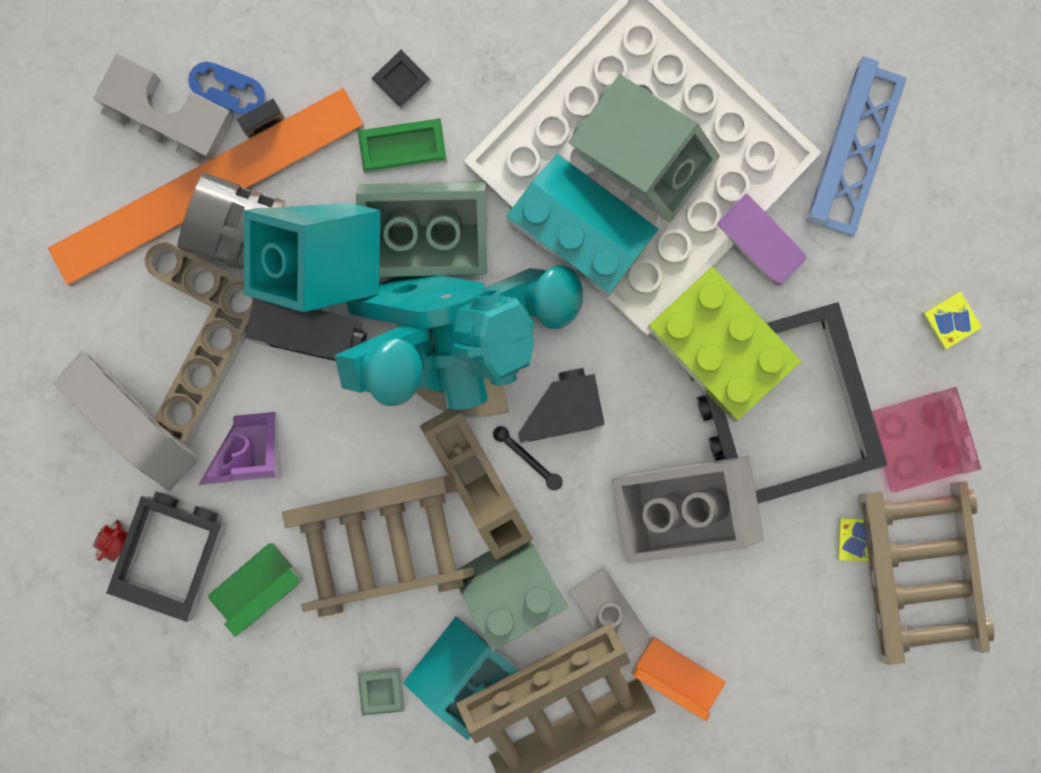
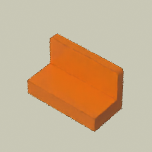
M654 636L631 671L634 677L705 721L710 716L709 709L726 683L720 677Z

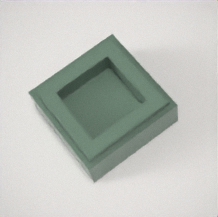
M401 668L357 673L362 716L403 712L405 710Z

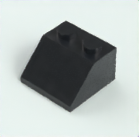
M584 368L560 372L558 375L559 381L550 384L519 431L520 444L603 427L605 422L595 374L585 375Z

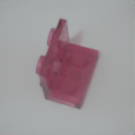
M957 387L872 411L888 466L883 468L891 492H899L957 474H967L981 470Z

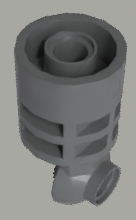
M203 172L186 211L177 248L213 261L218 260L227 263L228 266L244 269V210L285 207L286 201L279 198L273 199L263 195L262 192L242 188L239 184Z

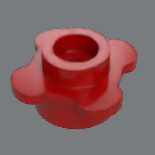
M116 519L111 527L105 524L94 540L92 546L98 549L95 556H97L96 560L99 562L103 557L114 562L121 553L128 532L121 528L119 520Z

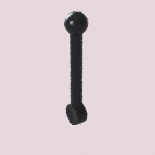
M497 426L494 429L493 438L497 442H504L546 480V486L549 489L558 490L563 484L561 476L554 473L551 474L509 436V430L506 427Z

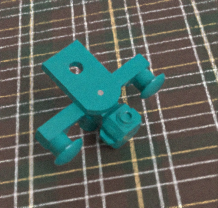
M557 265L548 270L528 268L486 288L482 282L441 275L398 276L379 284L378 295L348 301V312L350 315L401 324V326L335 355L342 389L359 393L369 392L380 404L385 406H399L407 402L416 393L417 389L422 387L443 393L446 407L449 409L463 410L477 407L488 400L485 378L490 379L491 384L495 386L507 385L517 380L516 373L520 369L530 365L534 347L532 333L534 322L529 316L537 317L545 327L550 329L564 328L575 320L583 302L581 281L571 268ZM428 328H430V330H431L432 340H433V344H434L433 347H432V343H431V339H430V334H429V329H428Z

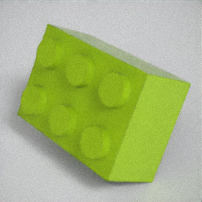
M713 266L647 327V330L733 422L742 418L802 362Z

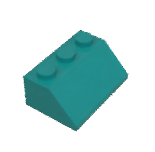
M558 153L535 177L506 215V220L510 225L565 266L571 268L577 275L607 297L611 295L659 231L656 226Z

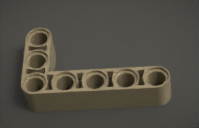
M163 241L151 245L146 251L144 261L148 273L212 308L154 417V420L161 427L189 448L246 340L245 336L254 298L251 297V305L246 311L234 312L231 307V299L236 292L244 290V281L188 251L177 248L172 243ZM165 252H174L177 260L175 268L168 273H160L157 268L158 258ZM202 271L211 272L214 276L213 287L205 293H198L194 288L195 277ZM219 328H228L232 335L230 345L223 350H216L211 343L212 334ZM199 365H207L212 373L211 381L203 388H197L193 384L191 377L193 370ZM186 402L192 410V416L188 423L179 426L172 419V410L176 404Z

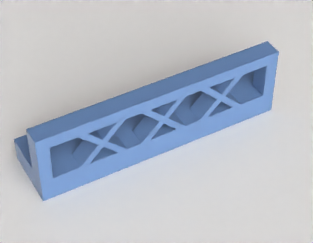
M865 56L857 63L805 220L806 222L851 237L855 236L907 79L905 76L877 68L879 61ZM873 79L894 84L890 99L875 107L868 95ZM866 104L868 111L862 113ZM887 108L882 121L878 112ZM872 116L879 130L877 139L861 146L856 136L859 121ZM853 144L855 150L850 152L851 146ZM874 147L870 160H868L864 151ZM859 155L866 169L864 178L848 186L842 174L846 161ZM840 183L843 190L836 193L838 185ZM860 187L857 200H855L851 191ZM844 194L853 209L848 225L828 218L833 200Z

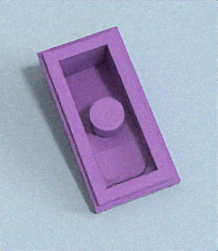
M745 194L717 222L720 229L759 273L776 286L783 284L806 260L807 256L748 194Z

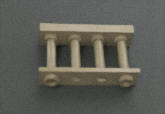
M454 475L437 477L282 511L285 528L299 526L301 534L305 533L319 597V599L302 603V612L317 609L318 617L341 613L343 612L342 604L436 584L439 592L464 587L463 579L475 575L474 567L456 570L442 503H446L444 494L457 492ZM419 500L421 508L425 507L439 570V574L417 579L415 578L402 512L406 511L404 503ZM379 508L380 516H385L399 582L375 587L362 521L366 520L364 511ZM339 517L340 525L345 524L359 591L335 595L322 529L326 528L324 520Z
M967 481L950 483L952 496L890 503L889 499L884 500L883 492L859 494L869 561L867 562L880 660L884 664L905 663L904 652H909L910 647L971 640L973 651L980 653L990 652L989 641H994V627L991 617L985 616L972 515L977 513V500L974 490L968 489ZM954 513L957 538L896 546L895 542H889L887 525H892L893 520ZM960 555L963 577L961 581L902 588L900 584L895 585L893 568L898 567L899 562ZM963 597L966 599L969 623L907 630L906 626L901 627L899 610L904 609V605Z
M611 623L456 703L475 744L489 737L498 752L489 756L496 773H541L656 713L641 681L636 679L627 684L620 671V668L631 663ZM605 677L612 692L589 704L581 688ZM566 697L574 712L551 724L543 708ZM528 717L536 732L513 743L505 728Z

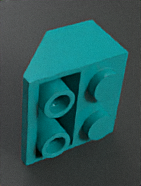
M456 616L403 684L436 716L468 741L471 736L456 703L521 670V668L498 649L492 652L486 640Z

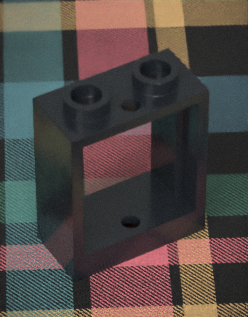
M254 298L245 338L255 344L336 362V354L367 341V333L361 330L362 324L356 318L316 309L301 312Z
M155 491L153 498L141 496L106 594L188 622L193 620L227 524L217 521L219 516L217 512L195 505L193 512L177 507L178 498ZM154 511L210 531L186 599L129 579Z

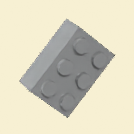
M749 456L636 472L612 479L627 564L743 549L764 541Z

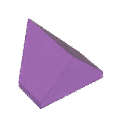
M275 412L233 416V425L198 485L282 477Z

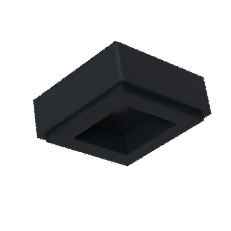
M402 49L371 78L400 110L431 82L430 78Z
M273 98L237 118V121L246 136L251 138L283 121L285 117Z

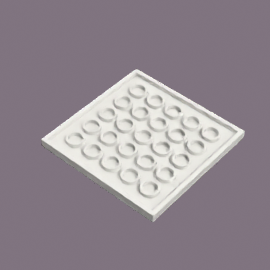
M618 0L464 160V164L482 181H485L486 185L512 208L535 177L558 153L656 226L659 231L611 295L607 297L601 293L633 325L647 336L650 333L647 330L648 325L711 266H714L734 245L717 225V222L745 194H748L766 212L822 152L661 0ZM619 74L697 122L720 155L670 223L583 160L569 144L577 124L582 119L587 118L598 103L601 92L605 87L612 84Z

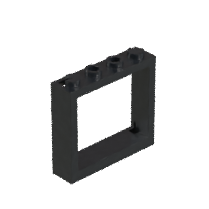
M839 302L766 324L778 334L821 321L862 459L756 490L758 504L888 466ZM700 386L703 396L696 397L703 422L710 420L715 436L708 438L714 460L738 457L725 412Z

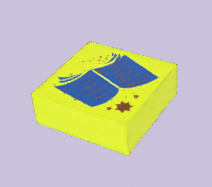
M961 292L956 293L922 314L943 350L948 349L982 328Z
M839 518L837 560L869 561L863 519Z

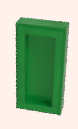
M441 118L357 130L364 174L447 162Z

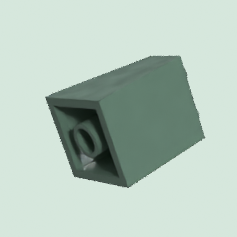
M621 74L618 75L612 84L604 88L596 106L587 118L582 119L577 124L573 136L569 140V144L583 160L668 223L673 220L720 157L697 122Z
M531 541L498 560L494 558L489 550L456 569L474 567L475 575L463 579L464 587L459 588L472 618L492 652L568 609L567 602Z

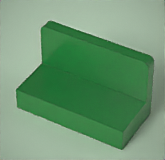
M269 543L208 595V599L227 620L224 625L236 637L297 587L304 579L275 544Z

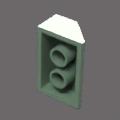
M485 181L359 184L356 192V204L380 210L379 277L487 274Z

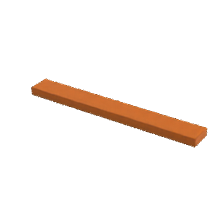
M342 88L48 247V250L65 282L71 286L182 226L190 200L203 172L239 184L242 188L250 189L363 128L364 124L345 89Z

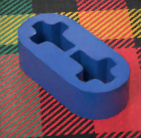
M208 61L201 62L194 66L189 73L188 83L193 93L236 115L242 116L267 102L266 92L258 81L219 64ZM210 71L215 72L214 78L220 84L225 85L223 91L209 87L207 92H202L203 86L198 82L199 77H207ZM252 87L253 94L258 100L255 104L248 103L246 108H242V102L238 97L232 95L231 91L235 89L246 93L248 88Z

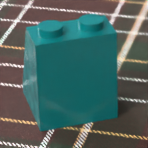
M353 203L244 210V295L306 312L379 294L380 210Z

